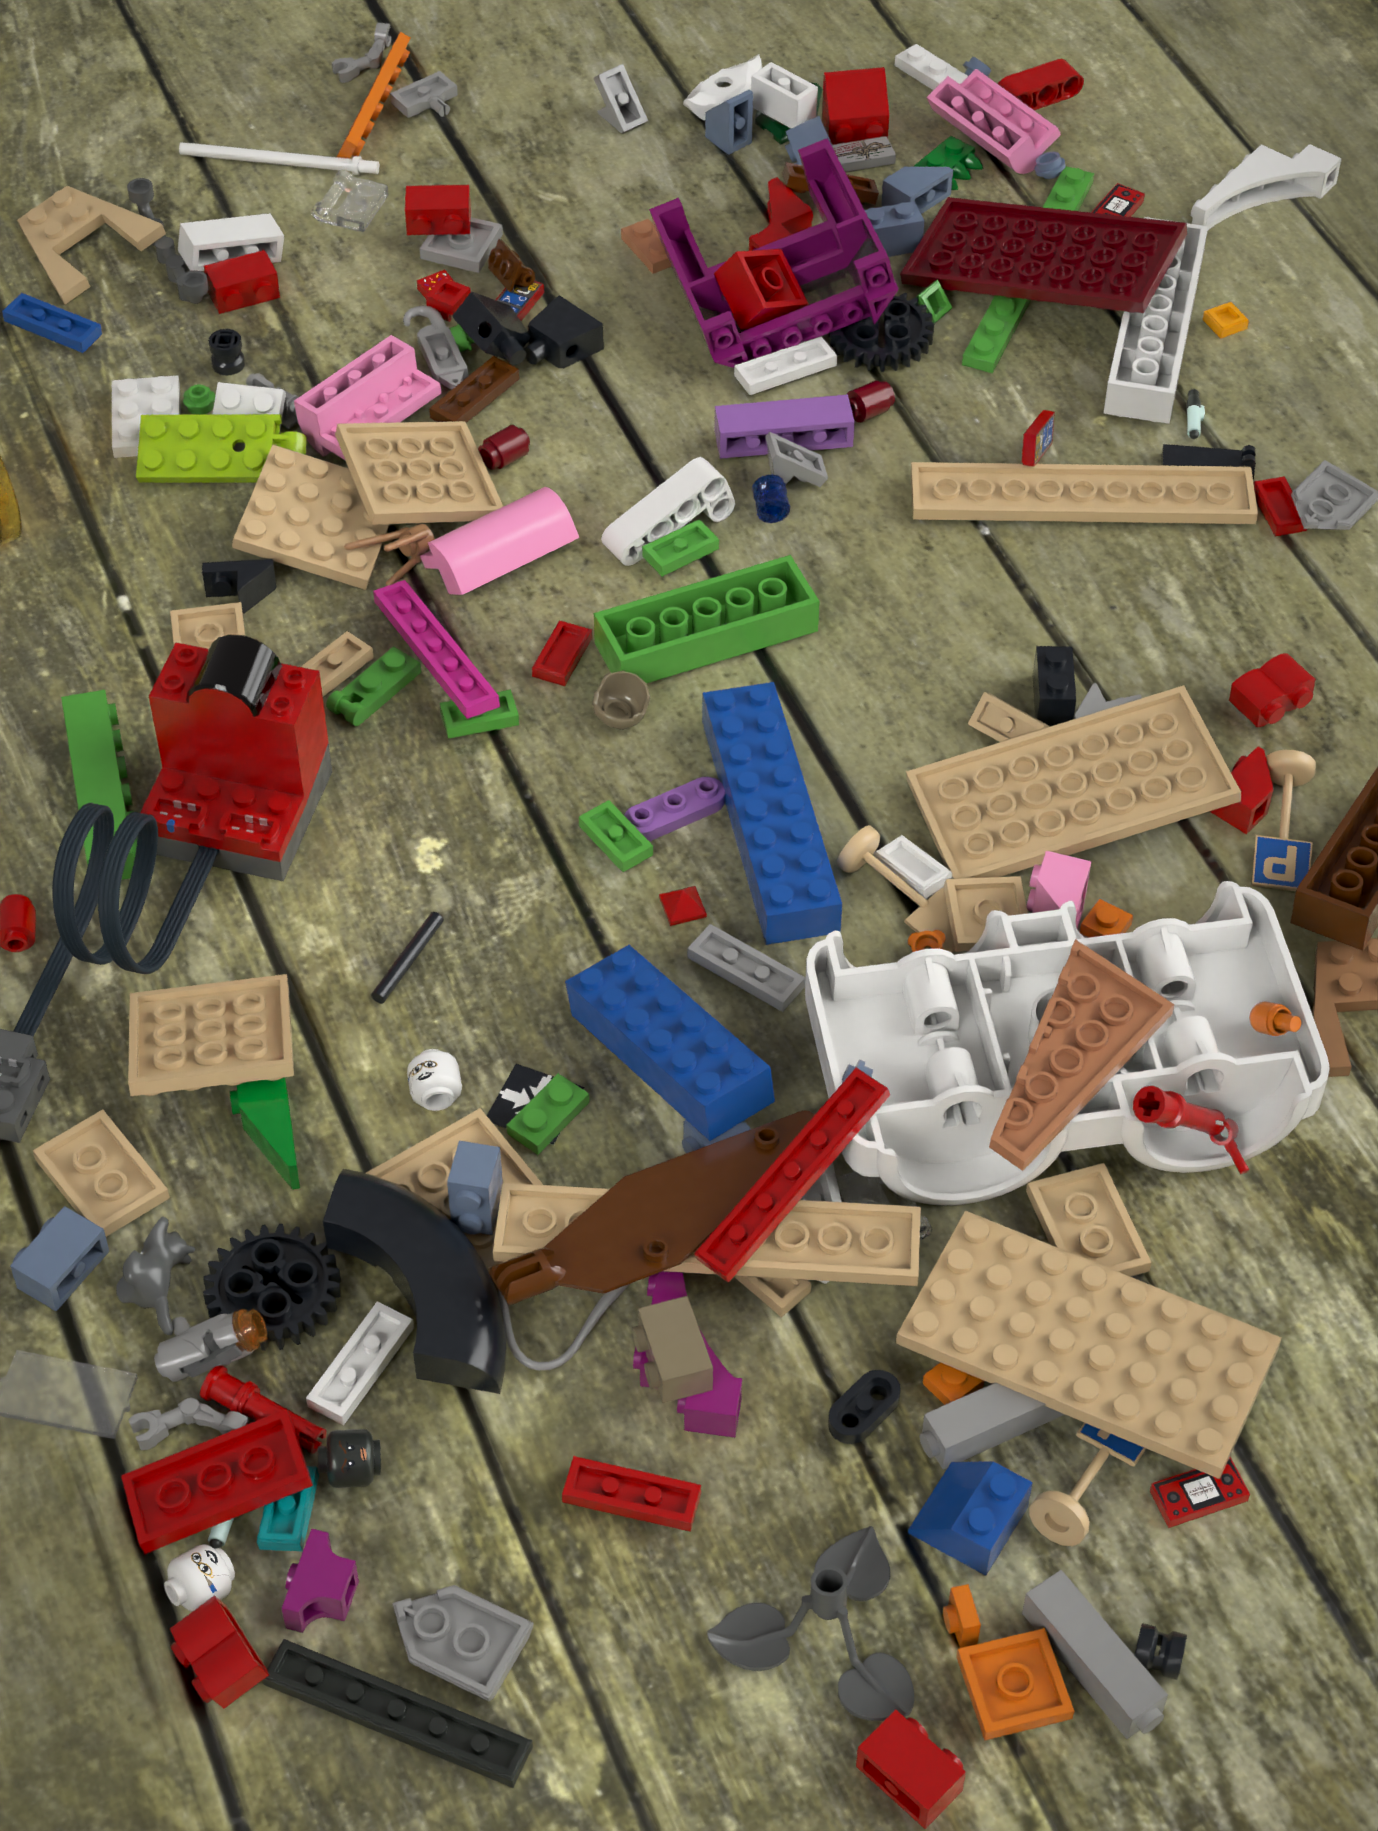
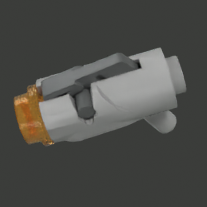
M240 1309L231 1314H220L193 1327H190L186 1318L176 1317L171 1322L175 1337L159 1344L158 1353L155 1354V1365L158 1372L163 1377L169 1378L172 1382H177L187 1377L194 1378L215 1366H227L233 1361L250 1355L259 1348L260 1343L266 1341L267 1329L265 1322L255 1309L249 1311Z

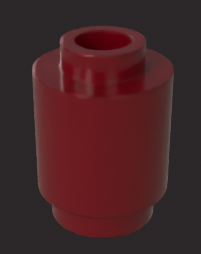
M872 381L846 394L849 398L853 418L858 423L887 412L895 403L894 391L886 381Z
M511 424L484 439L478 451L488 469H502L528 454L530 439L524 429Z

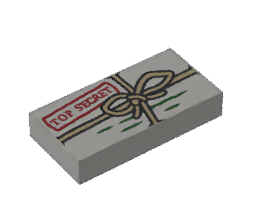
M887 136L832 145L845 172L895 164L896 154Z

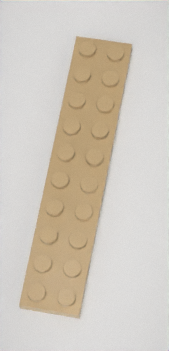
M911 463L913 519L1256 524L1258 516L1251 467L1036 464L1032 467L1010 463Z
M502 1183L493 1246V1260L505 1262L545 1247L609 1189ZM800 1200L735 1276L918 1286L921 1207ZM696 1251L682 1264L664 1270L667 1272L716 1274L696 1259L694 1255Z

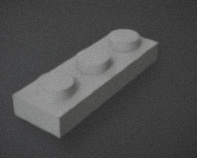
M709 924L687 948V958L782 1012L805 988L804 976L712 924Z

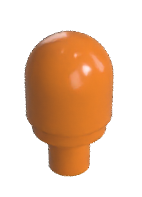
M1267 1001L1260 1002L1252 1008L1249 1015L1251 1026L1262 1034L1279 1036L1284 1035L1288 1031L1297 1032L1301 1027V1019L1298 1016L1292 1015L1290 1010L1282 1004Z

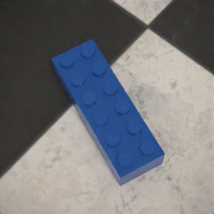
M630 945L625 946L565 981L571 1015L709 1141L775 1102L771 1067Z

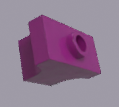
M311 1528L299 1563H292L289 1568L285 1584L288 1592L281 1608L286 1629L303 1633L312 1621L319 1618L327 1617L341 1621L346 1619L359 1583L355 1560L337 1556L332 1552L329 1532Z

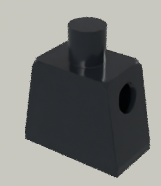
M471 291L453 314L454 320L485 353L508 360L511 365H518L523 362L527 355L524 346L529 342L531 335L512 307Z
M559 295L529 322L528 332L531 336L529 345L524 348L527 353L526 359L530 364L535 365L545 359L557 368L564 369L604 349L603 323Z

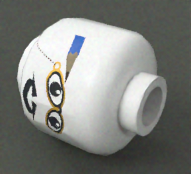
M428 1049L414 1057L408 1064L409 1090L413 1101L427 1110L439 1111L451 1106L460 1096L462 1083L459 1065L451 1054L437 1049Z
M207 1544L198 1545L170 1561L167 1569L168 1580L164 1583V1588L168 1598L175 1606L181 1604L184 1608L193 1612L214 1595L220 1600L229 1595L232 1588L231 1581L235 1578L234 1567L222 1549H214Z

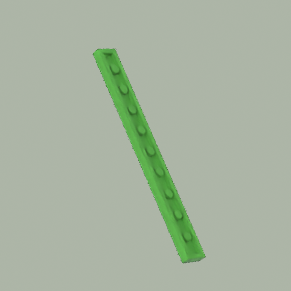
M1066 166L1043 207L1079 211L1093 184L1094 173ZM995 295L963 354L962 365L993 373L1031 300Z

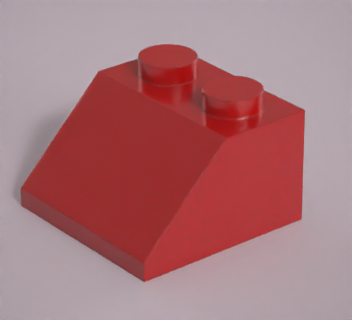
M885 68L824 72L822 123L832 145L885 136L888 138L890 114Z
M782 249L737 251L713 273L741 330L751 329L809 305Z

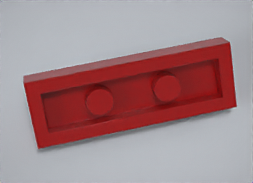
M573 1456L562 1492V1503L691 1532L701 1496V1485Z

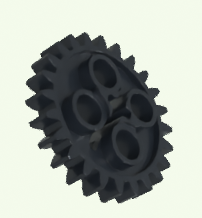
M904 292L899 297L894 296L883 312L884 348L879 347L878 320L874 325L871 317L828 333L830 346L835 347L836 355L844 354L845 363L854 359L855 368L860 367L862 364H867V371H871L874 366H879L881 372L885 371L886 366H891L894 371H898V364L902 363L904 366L910 367V359L919 362L921 360V353H928L929 345L933 344L934 336L932 313H926V305L918 306V298L908 301L907 293Z
M283 1224L278 1225L275 1233H269L267 1226L262 1225L260 1235L254 1236L249 1229H246V1240L243 1242L231 1237V1251L222 1248L217 1249L219 1262L209 1261L210 1275L203 1277L205 1285L203 1296L209 1318L211 1319L220 1314L240 1312L241 1320L237 1322V1325L245 1322L249 1323L254 1340L260 1341L262 1351L267 1349L270 1341H276L279 1350H283L285 1339L291 1338L296 1345H300V1333L304 1331L314 1337L316 1335L314 1323L327 1326V1312H336L335 1298L341 1297L340 1270L337 1268L335 1255H329L326 1242L316 1244L314 1233H310L302 1239L300 1227L298 1226L290 1234H285ZM268 1260H275L271 1263H263ZM300 1280H308L305 1283H296ZM241 1290H249L245 1293H237ZM282 1310L279 1313L270 1314L271 1311Z

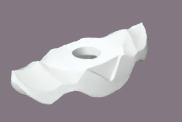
M758 54L739 65L721 69L705 81L700 82L684 100L683 105L700 119L705 120L706 111L749 89L751 90V75L762 69L760 55ZM724 82L731 84L728 87H720Z

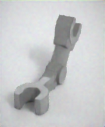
M377 23L374 45L365 56L355 60L352 57L339 58L332 62L333 73H338L340 83L351 81L360 75L359 71L381 66L383 50L385 47L388 48L391 43V36H388L390 24Z
M187 1398L178 1404L179 1407L163 1414L159 1410L136 1413L128 1419L133 1433L145 1428L149 1429L146 1433L136 1436L140 1450L153 1448L169 1436V1429L186 1423V1425L196 1423L200 1426L212 1427L219 1430L223 1435L245 1426L249 1421L248 1417L235 1411H229L227 1415L219 1413L207 1404L199 1403L195 1398Z

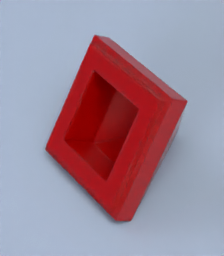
M696 886L659 894L660 902L670 926L707 917Z

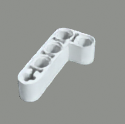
M702 457L695 458L612 522L603 532L601 540L625 566L634 565L643 558L642 546L682 528L702 511L714 522L726 519L735 507V499L727 480L706 459Z

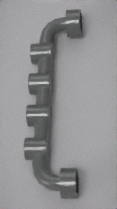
M146 178L131 180L127 185L129 200L137 204L141 216L163 225L162 220L154 217L149 204L154 198L152 182ZM164 235L151 244L156 248L157 260L162 264H166L168 279L171 282L177 283L179 298L182 301L199 304L202 301L203 295L209 289L206 274L198 270L186 272L185 261L182 256L176 255L174 240Z

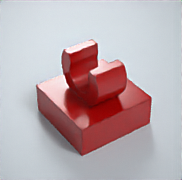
M443 277L426 294V305L437 309L443 320L450 322L453 314L471 293V289L468 286Z

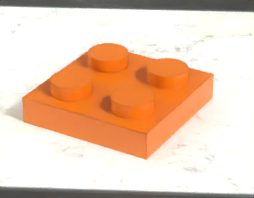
M1045 1628L957 1650L956 1657L984 1741L1073 1719L1074 1709Z

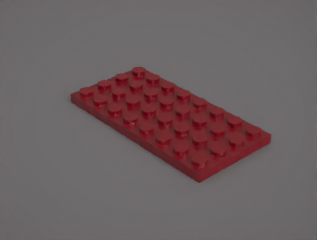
M948 197L904 266L900 277L902 284L918 287H928L931 283L938 280L942 289L949 291H964L976 294L1005 296L1007 298L1029 299L1039 302L1046 301L1066 305L1095 307L1098 309L1120 310L1130 313H1144L1188 234L1187 223Z

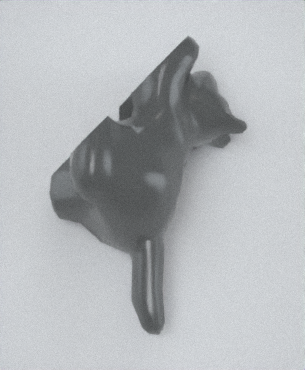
M161 1217L146 1238L141 1253L134 1250L126 1259L122 1268L123 1276L116 1286V1294L122 1303H135L143 1309L155 1308L159 1327L166 1335H172L173 1326L167 1300L171 1269L177 1263L189 1264L192 1259L188 1254L193 1253L195 1248L188 1246L186 1241L176 1231L168 1233L169 1220L166 1217Z

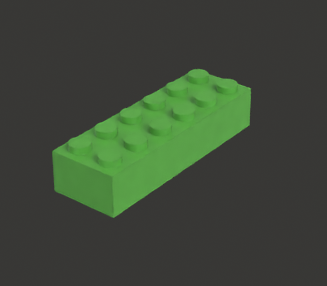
M788 555L594 613V643L611 673L617 671L630 672L639 676L647 684L818 632L820 601L792 556Z

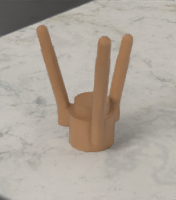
M418 524L410 529L404 527L395 532L346 543L344 548L351 550L398 539L385 545L384 551L389 552L399 548L405 556H411V559L386 581V586L399 581L416 564L422 562L420 555L430 550L428 542L434 540V536L427 525Z

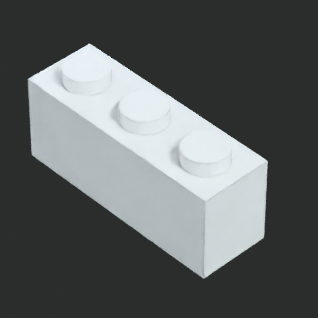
M270 213L180 223L178 251L190 271H204V265L265 250L271 262L275 263L281 262L284 234Z

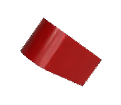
M1056 59L1006 76L998 82V85L1031 109L1037 110L1076 96L1083 87L1084 78L1065 59Z

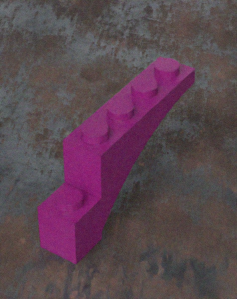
M662 1271L649 1276L647 1296L653 1297L651 1305L687 1296L682 1272ZM701 1332L713 1366V1390L678 1399L677 1413L684 1414V1431L736 1438L742 1402V1378H736L730 1374L710 1348ZM635 1346L633 1369H640V1386L649 1387L644 1364L649 1361L645 1351L639 1353Z

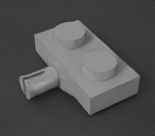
M441 71L390 93L391 104L407 118L429 108L434 109L440 116L444 117V114L447 115L450 111V106L444 102L458 96L457 85Z

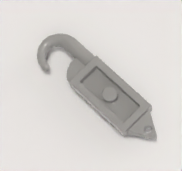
M415 306L405 313L403 317L404 325L408 327L410 320L416 316H424L430 320L431 325L425 326L417 333L418 345L434 380L452 390L468 377V369L449 327L446 326L438 310L431 306Z

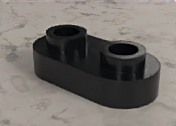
M872 1370L865 1373L831 1406L828 1417V1429L831 1435L839 1442L845 1444H856L867 1438L897 1408L901 1391L897 1378L884 1370ZM880 1394L885 1399L878 1401L874 1400L871 1396ZM853 1422L857 1426L848 1428L843 1426V1423Z

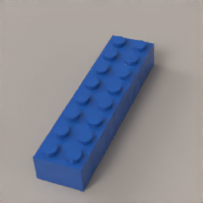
M774 682L703 692L702 724L718 779L723 784L725 790V804L765 944L769 945L825 936L835 930L841 932L843 904Z

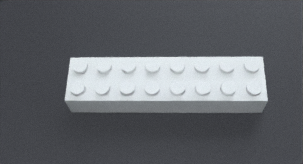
M1144 217V218H1146V219L1163 220V219H1156V218ZM1187 223L1188 234L1145 312H1123L1107 385L1104 414L1170 424L1208 226Z

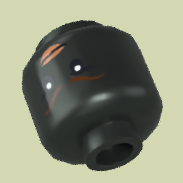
M366 1429L331 1431L327 1437V1446H318V1473H327L329 1484L335 1488L369 1486L373 1481L374 1475H381L380 1440H373L372 1434Z

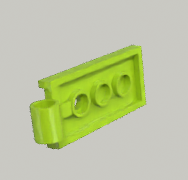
M281 414L141 415L136 478L139 483H257L272 444L306 455L307 437L300 432L294 431L280 434ZM239 442L245 443L243 451L236 452L233 450L235 444Z

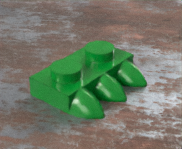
M949 136L914 165V167H949L953 169L951 190H958V184L955 179H971L967 168L973 170L983 169L981 160L975 154V147L953 136Z

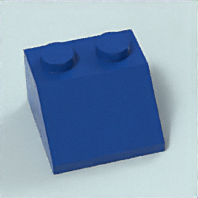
M994 1461L951 1462L911 1524L908 1533L986 1576L1026 1512L1033 1482Z

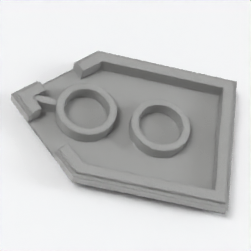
M1326 460L1297 486L1291 494L1304 529L1350 530L1378 501L1377 490Z
M455 1585L436 1590V1594L412 1601L408 1598L392 1603L409 1663L487 1701H491L496 1696L528 1641L533 1628V1622Z

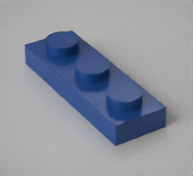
M21 293L2 311L5 322L81 353H84L102 335L101 324L24 293Z

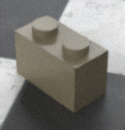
M688 1296L638 1308V1326L632 1327L634 1342L639 1353L644 1351L649 1361L644 1364L646 1378L650 1389L658 1388L662 1403L712 1391L713 1366Z

